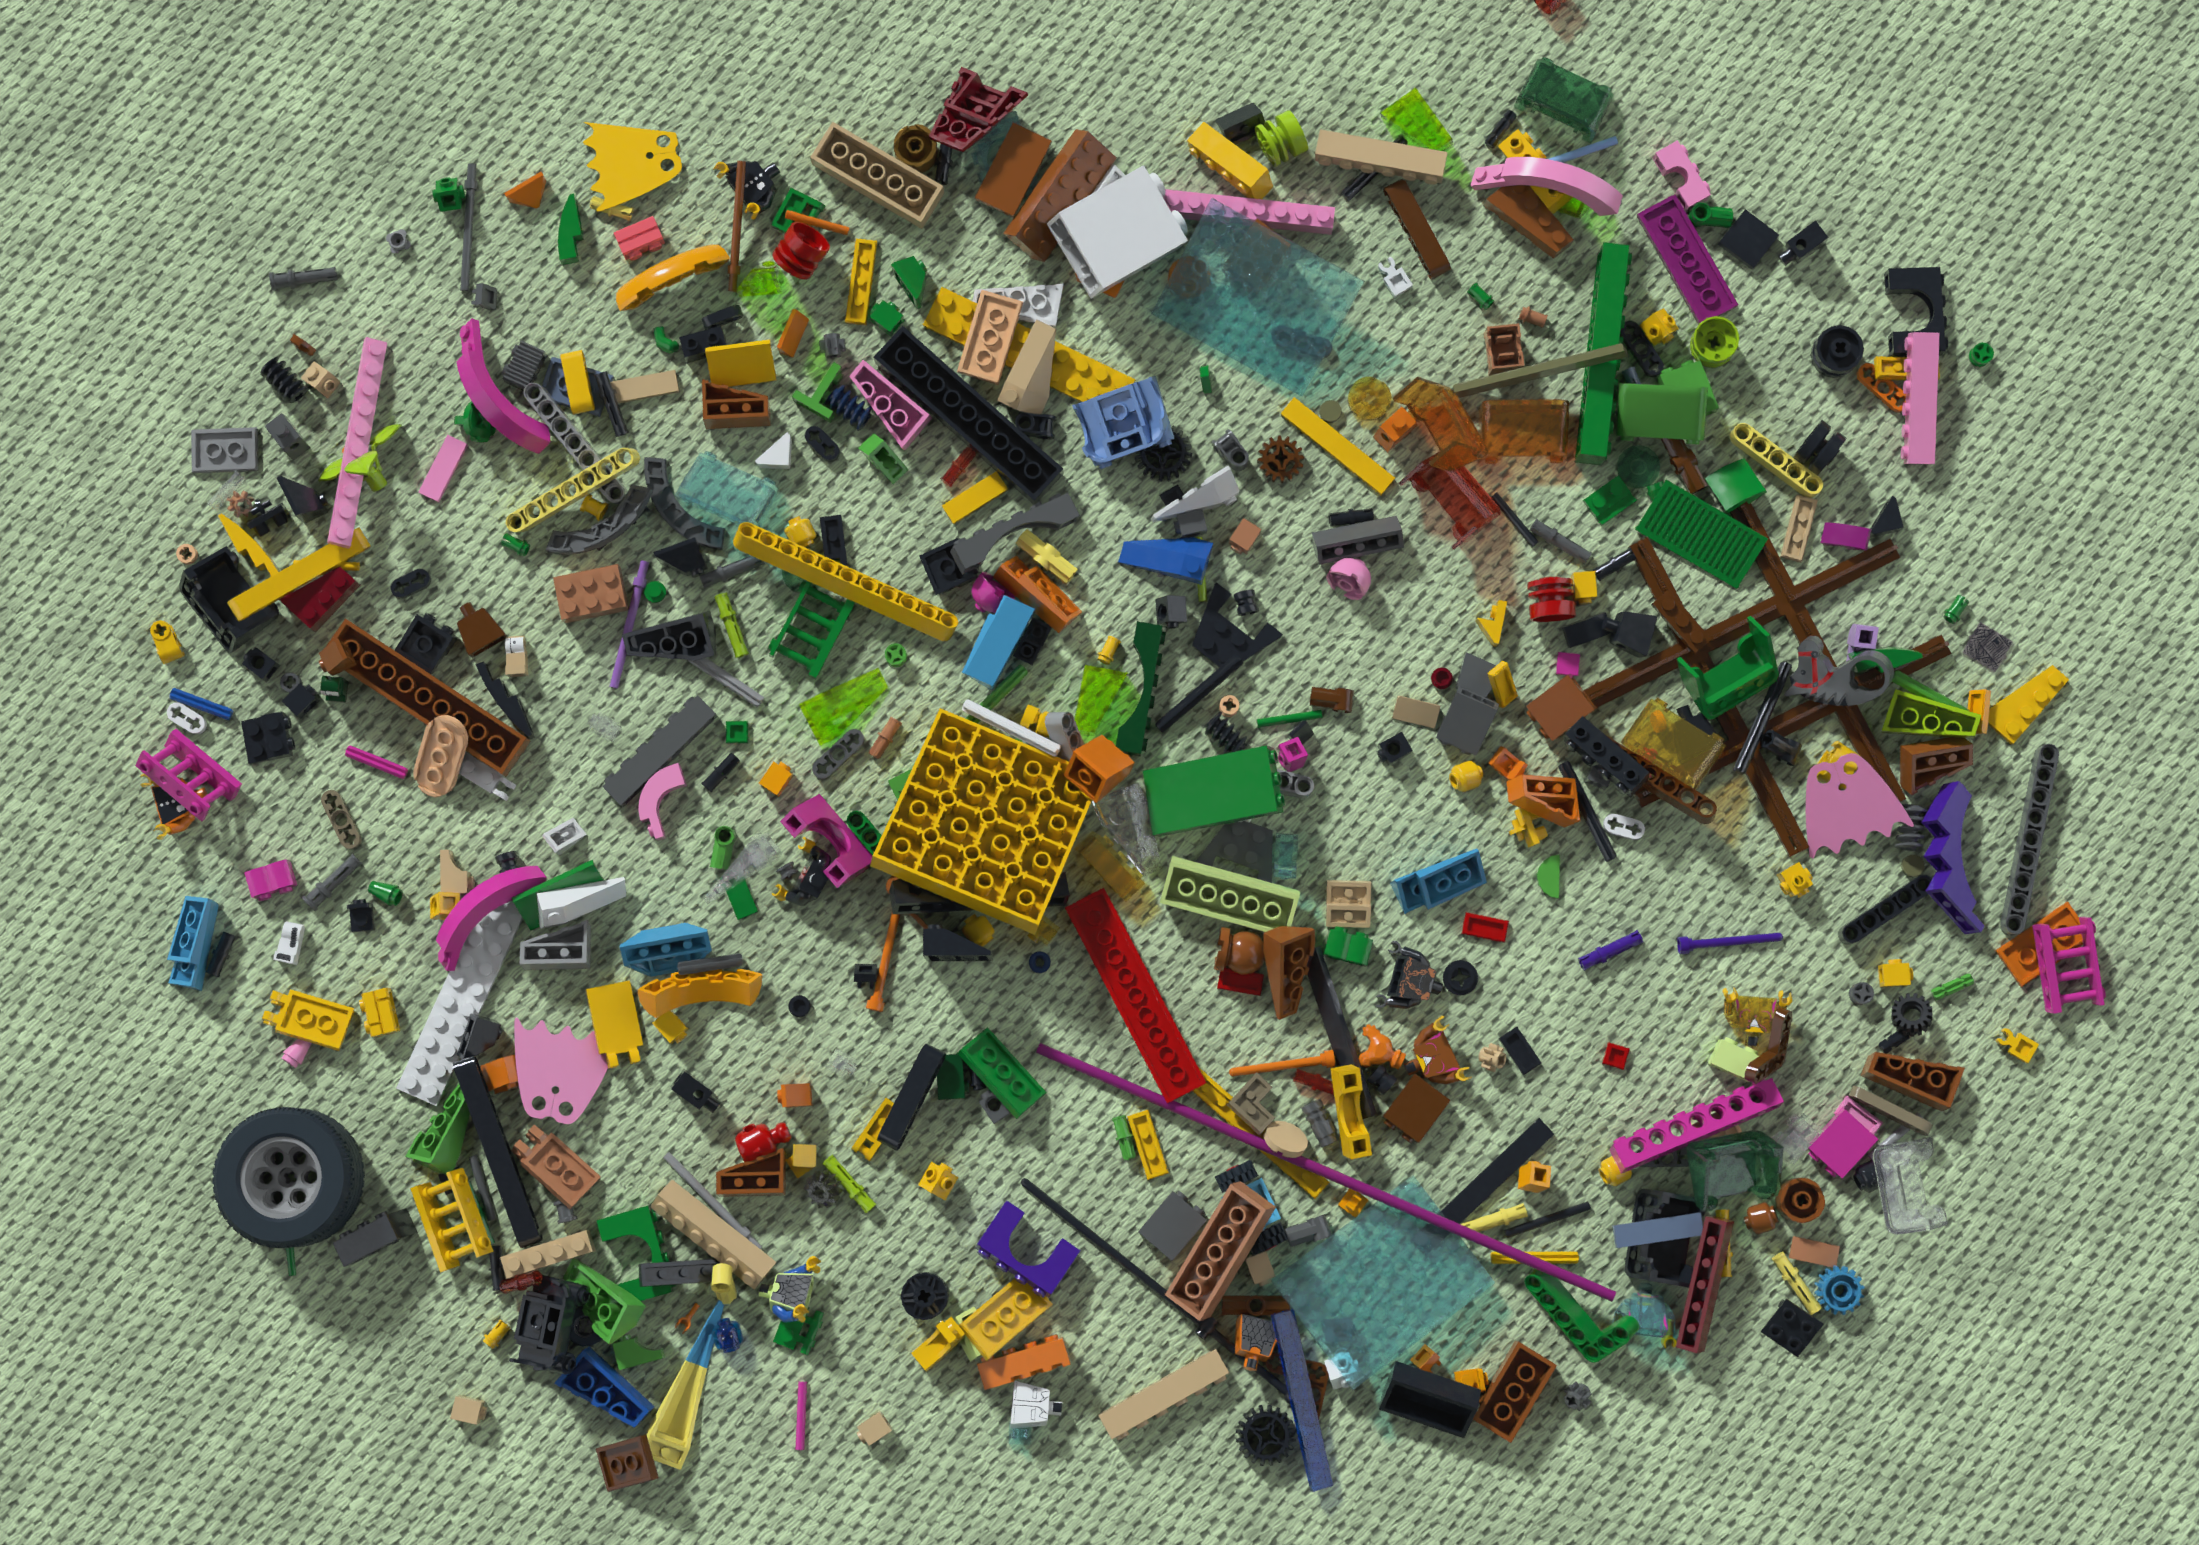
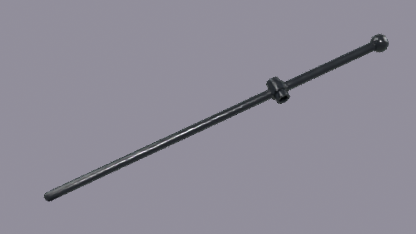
M1026 1178L1021 1180V1185L1196 1324L1198 1328L1194 1333L1203 1340L1211 1336L1244 1363L1245 1357L1235 1354V1344L1216 1330L1215 1327L1218 1321L1211 1316L1201 1321L1196 1319L1165 1296L1167 1290L1035 1184ZM1258 1363L1255 1372L1285 1395L1284 1399L1289 1405H1295L1302 1396L1301 1392L1297 1388L1286 1386Z

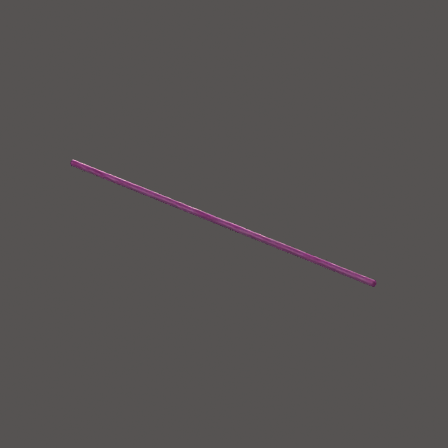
M1040 1043L1037 1048V1054L1608 1301L1612 1302L1616 1295L1614 1290L1304 1156L1296 1158L1282 1156L1283 1153L1279 1151L1277 1153L1274 1152L1266 1144V1141L1260 1137L1179 1102L1172 1101L1167 1104L1164 1097L1158 1093Z

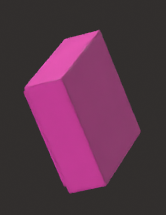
M1558 652L1556 675L1567 676L1571 673L1572 676L1577 677L1580 654Z

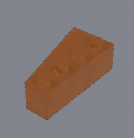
M1530 185L1504 186L1485 200L1483 205L1485 208L1491 210L1501 220L1507 222L1518 233L1524 235L1553 259L1569 248L1574 240Z

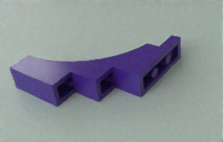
M1960 781L1942 785L1921 822L1934 836L1924 855V858L1936 870L1926 892L1964 934L1982 932L1985 925L1972 912L1977 902L1967 882L1962 860V825L1972 795Z

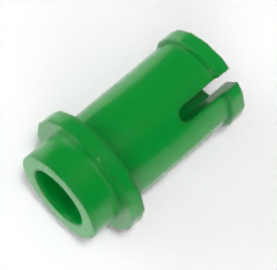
M1478 283L1472 285L1467 291L1480 304L1479 307L1481 309L1487 310L1495 302L1492 299L1493 296H1489Z
M508 533L503 536V539L510 542L501 540V546L517 552L518 556L527 555L530 549V544H528L527 540L522 541Z
M1957 595L1950 608L1944 611L1945 615L1943 617L1946 621L1955 624V622L1960 620L1959 616L1969 604L1967 599L1963 601L1965 597Z

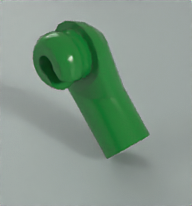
M663 326L653 328L656 345L660 350L669 354L679 350V343L677 341L666 338Z

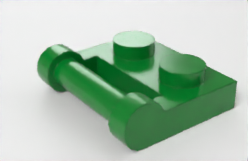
M790 188L771 226L786 233L790 225L797 222L785 218L787 210L803 214L807 205L812 207L809 216L817 218L819 213L823 212L825 205Z

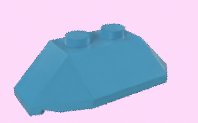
M688 923L642 930L620 945L624 966L650 977L678 972L677 964L679 962L704 959L712 951L708 930Z

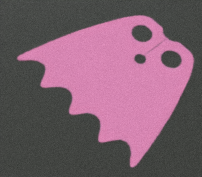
M1854 753L1846 754L1834 763L1822 762L1810 769L1806 786V829L1809 856L1811 858L1815 857L1817 850L1822 846H1826L1838 854L1842 843L1847 839H1853L1863 846L1865 845L1868 833L1871 831H1878L1886 837H1890L1893 824L1896 822H1903L1908 826L1914 827L1911 818L1890 787L1861 756ZM1849 761L1855 762L1858 766L1857 772L1852 775L1846 774L1843 770L1845 763ZM1821 770L1828 771L1831 774L1830 781L1824 784L1818 782V772ZM1844 783L1846 789L1844 791L1839 790V784Z
M516 1017L514 1020L516 1070L521 1100L526 1113L531 1117L539 1119L547 1116L553 1117L558 1123L563 1124L575 1122L591 1101L608 1069L606 1054L599 1055L594 1031L586 1038L577 1040L573 1036L570 1026H566L559 1034L554 1035L548 1031L543 1020L539 1021L532 1030L524 1029L520 1020ZM557 1086L559 1093L554 1094L552 1087ZM537 1096L543 1097L546 1101V1106L542 1110H535L532 1106V1100ZM563 1102H569L573 1107L572 1113L568 1116H564L559 1112V1106Z

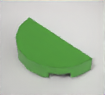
M1560 855L1551 856L1544 860L1537 872L1538 886L1547 896L1559 899Z

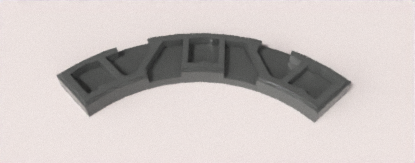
M644 457L647 488L653 491L651 500L662 518L672 529L686 539L695 537L701 546L723 550L725 528L706 524L687 513L671 491L667 477V460Z

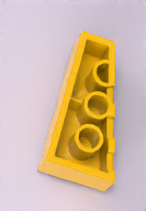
M1205 122L1188 138L1189 152L1197 159L1200 157L1211 170L1219 173L1247 198L1263 199L1273 188L1269 171L1265 166Z

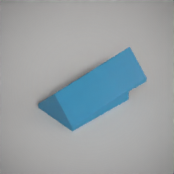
M1004 595L995 615L988 614L962 673L986 688L993 690L1032 619L1035 609Z
M1474 849L1397 878L1390 884L1404 914L1423 905L1429 910L1487 883L1479 850Z
M185 896L167 960L174 961L169 979L170 984L202 991L219 906L212 899Z

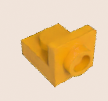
M1482 1368L1454 1371L1455 1381L1480 1389L1481 1392L1486 1391L1485 1386L1489 1385L1486 1372H1483Z

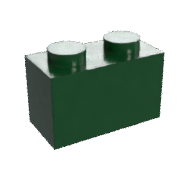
M958 1054L946 1055L937 1074L938 1100L966 1099L965 1094H969V1080H964V1072L968 1071V1065Z

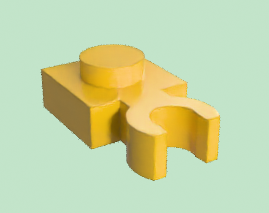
M2003 1028L2001 1031L2007 1035V1039L2003 1041L1997 1038L1995 1041L1999 1045L2010 1046L2007 1053L2026 1064L2029 1063L2039 1044L2021 1033H2017L2016 1037H2014L2011 1030Z

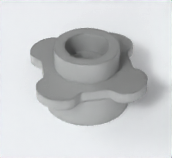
M400 229L386 236L387 242L391 245L390 251L397 254L400 250L411 247L410 241L406 238L407 232Z

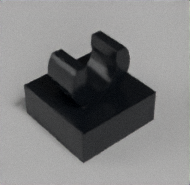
M855 964L854 982H857V987L861 989L862 982H869L870 989H873L874 982L877 979V964Z

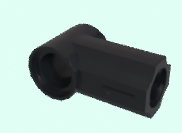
M1768 730L1760 739L1761 747L1776 755V760H1783L1790 766L1795 765L1802 744L1785 738L1773 730Z

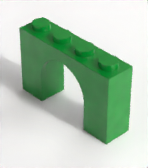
M651 1205L596 1220L602 1242L626 1235H635L645 1240L649 1245L652 1253L651 1263L670 1262L668 1253L663 1252L661 1245L665 1243L661 1230H657L655 1223L659 1221L658 1214L650 1207ZM639 1278L617 1284L640 1301L674 1292L673 1287L676 1286L640 1287Z

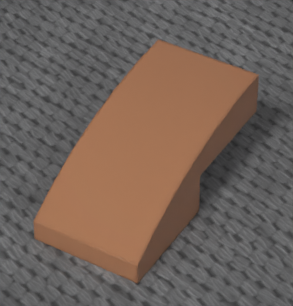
M1793 1236L1789 1258L1833 1268V1265H1837L1840 1246Z

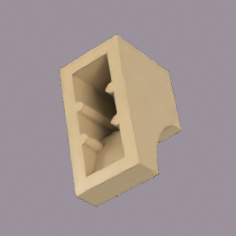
M440 850L441 892L466 895L471 889H474V876H471V873L468 871H462L456 865L453 851Z

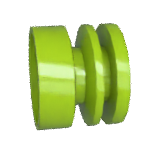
M1290 110L1275 116L1276 127L1270 120L1265 121V127L1262 124L1255 126L1259 146L1273 167L1279 166L1281 160L1283 162L1288 161L1287 150L1293 157L1308 151V143L1304 132Z
M1714 316L1706 318L1699 323L1691 337V355L1696 362L1701 360L1704 367L1716 368L1723 366L1729 362L1738 348V329L1733 322L1724 317ZM1712 340H1715L1717 345L1714 349L1710 347Z

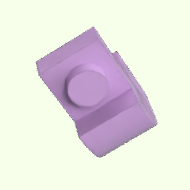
M1853 624L1851 626L1847 640L1849 645L1846 662L1850 660L1849 653L1868 648L1876 649L1879 627Z

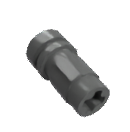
M1320 1098L1302 1106L1301 1109L1303 1114L1307 1115L1305 1118L1310 1122L1320 1146L1324 1147L1337 1141V1138L1334 1134V1126L1325 1114L1327 1111L1325 1108H1322L1324 1105Z

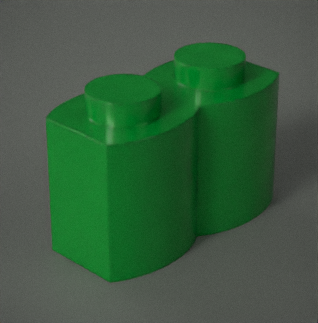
M1335 926V929H1330L1323 956L1366 967L1373 940L1369 939V935L1362 932H1356V935L1347 933L1348 929Z

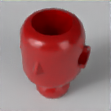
M784 1122L778 1123L771 1130L766 1124H749L736 1135L735 1142L743 1161L747 1162L753 1161L759 1156H765L777 1151L776 1144L787 1143L792 1139L787 1124Z

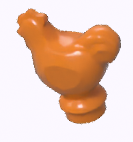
M1367 1024L1366 1027H1363L1362 1035L1369 1039L1370 1044L1368 1050L1361 1053L1358 1057L1360 1065L1366 1068L1372 1064L1381 1065L1389 1062L1391 1068L1394 1067L1399 1070L1406 1054L1401 1052L1400 1049L1393 1051L1391 1040L1381 1034L1375 1025Z

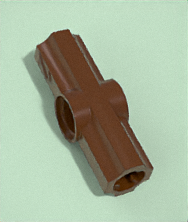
M1660 438L1670 456V464L1674 465L1676 469L1674 472L1681 477L1687 491L1694 494L1706 488L1707 484L1697 467V458L1690 448L1688 449L1684 440Z
M1223 1295L1222 1315H1289V1295ZM1259 1299L1262 1306L1259 1311L1255 1312L1250 1309L1249 1304L1251 1300Z

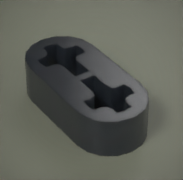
M733 305L703 317L702 323L705 330L739 320L744 315L740 305Z
M811 426L806 430L805 440L817 454L828 462L837 460L840 454L838 445L820 427ZM811 432H819L818 436L822 441L820 444L815 439L810 440ZM826 445L830 449L834 447L833 451L835 454L833 456L830 454L826 456V450L823 446Z
M416 569L395 579L390 587L391 592L399 599L407 598L429 587L431 576L424 569ZM418 574L426 576L423 584L419 582L413 584L412 582L418 579ZM399 583L403 586L410 584V586L404 588L403 594L399 591L396 592Z

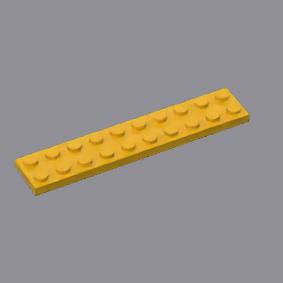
M941 287L923 326L965 346L977 303ZM1017 323L1005 366L1012 369L1031 329ZM1055 341L1052 376L1050 379L1051 388L1080 402H1084L1135 383L1134 378Z

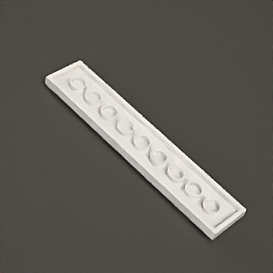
M513 900L487 914L466 938L455 971H449L396 1089L438 1106L453 1074V1062L459 1060L457 1053L470 1014H480L523 920Z

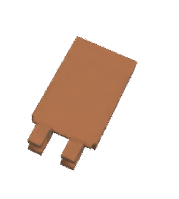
M533 1125L525 1135L533 1144H536L532 1149L520 1139L511 1149V1152L521 1159V1166L569 1209L601 1178L598 1173L552 1132L547 1135L536 1125Z

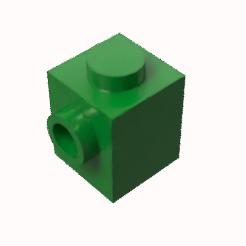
M884 300L880 304L876 303L870 311L871 322L891 337L904 322V316L898 312L900 309L894 303H887Z

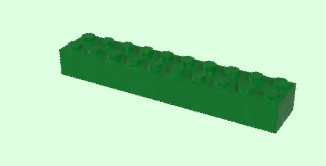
M1603 242L1597 253L1587 352L1620 343L1623 344V337L1620 336V333L1625 325V316L1622 313L1623 309L1626 308L1628 295L1624 294L1630 280V274L1627 273L1628 266L1631 265L1632 253L1629 252L1630 245ZM1621 359L1585 367L1575 463L1600 466L1607 459V455H1610L1611 442H1608V439L1614 427V421H1610L1616 408V400H1613L1614 392H1617L1618 379H1615L1616 372L1620 369Z

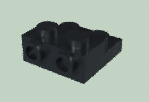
M960 538L953 539L919 555L937 596L975 581L978 577L977 573L980 572L978 567L963 575L961 574L950 553L954 546L953 543Z
M426 612L425 615L416 614L394 651L429 674H433L443 657L448 655L458 637L454 635L455 630L445 624L440 626L436 623L437 618Z
M281 711L241 721L248 764L293 756L292 750H295V742L293 737L289 735V729L292 728L290 717L286 716V713Z

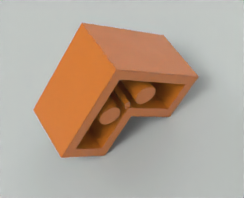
M515 1055L502 1057L480 1066L489 1091L494 1090V1094L519 1087Z

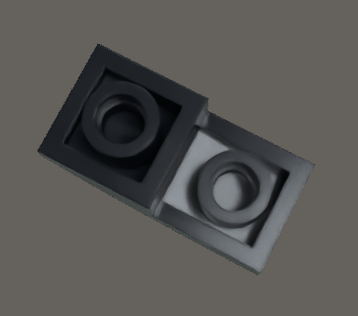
M1606 612L1562 627L1568 648L1610 634L1611 632L1602 629L1603 620L1607 617Z
M1033 617L1013 656L1033 666L1052 627Z

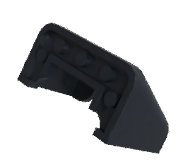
M225 546L183 570L179 589L185 600L228 653H232L276 620L279 616V609L275 603H272L238 622L227 602L251 587L238 572V556Z
M1641 1189L1635 1198L1632 1222L1698 1212L1703 1217L1706 1212V1200L1664 1191ZM1690 1237L1628 1246L1625 1261L1626 1275L1631 1278L1689 1288L1693 1273V1267L1686 1265Z

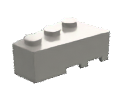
M588 920L571 927L561 928V930L550 934L546 933L520 942V965L524 970L590 969L591 925Z

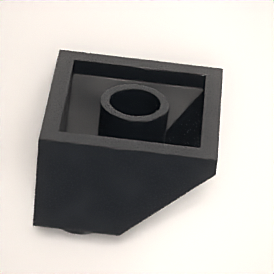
M277 477L295 516L304 524L328 513L326 506L329 504L323 493L319 494L315 489L285 477Z
M695 537L653 552L660 564L686 576L698 577L704 574V570L708 569L701 547Z

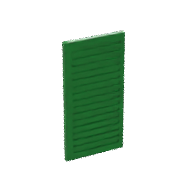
M1667 479L1638 526L1635 527L1636 531L1736 589L1739 588L1743 578L1768 540L1767 537Z

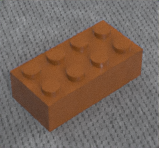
M1515 1340L1479 1400L1478 1409L1473 1420L1512 1443L1557 1365Z

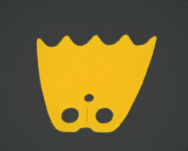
M584 122L593 128V134L584 140L583 144L596 151L595 158L587 164V167L598 171L600 174L599 180L590 189L604 195V201L597 208V212L639 197L668 182L681 172V158L675 152L678 146L675 132ZM659 136H668L670 144L667 147L658 146L656 141ZM648 152H651L654 156L653 158L648 159L646 158V154ZM665 159H670L674 162V167L670 171H664L661 168V162Z

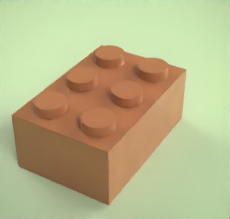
M618 564L553 577L560 616L564 623L629 610L622 572Z

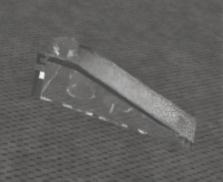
M759 832L750 838L751 842L747 844L704 897L706 904L717 899L781 857V850L767 832L764 834Z

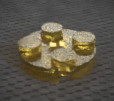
M1374 377L1360 378L1350 388L1347 398L1349 409L1358 419L1366 421L1377 420L1389 409L1391 402L1390 389L1383 381L1381 382ZM1366 394L1375 397L1372 404L1363 400L1366 398Z

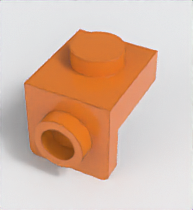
M1500 746L1488 762L1492 768L1507 780L1524 775L1525 769L1528 766L1502 746Z

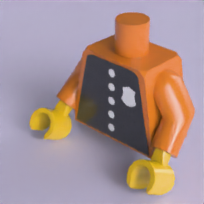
M142 774L140 777L148 779V783L140 784L142 787H148L152 783L155 785L151 786L161 824H158L153 831L161 830L163 834L157 836V839L162 840L167 834L172 835L185 831L195 820V816L147 775ZM177 777L185 785L188 783L183 778ZM205 788L194 790L201 798L208 795Z

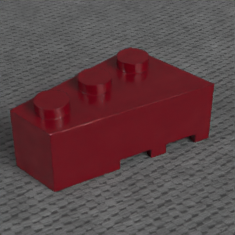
M339 566L280 598L279 601L316 633L358 589L360 584Z

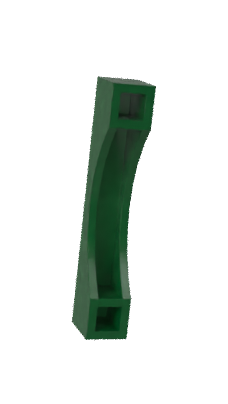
M1139 621L1136 624L1133 646L1142 664L1144 684L1142 695L1135 711L1118 729L1116 747L1124 754L1141 756V752H1146L1148 739L1144 738L1145 730H1150L1152 717H1148L1149 708L1153 709L1155 696H1152L1151 693L1152 687L1157 688L1159 675L1155 674L1156 666H1161L1163 653L1158 652L1159 646L1164 645L1166 632H1162L1163 625Z

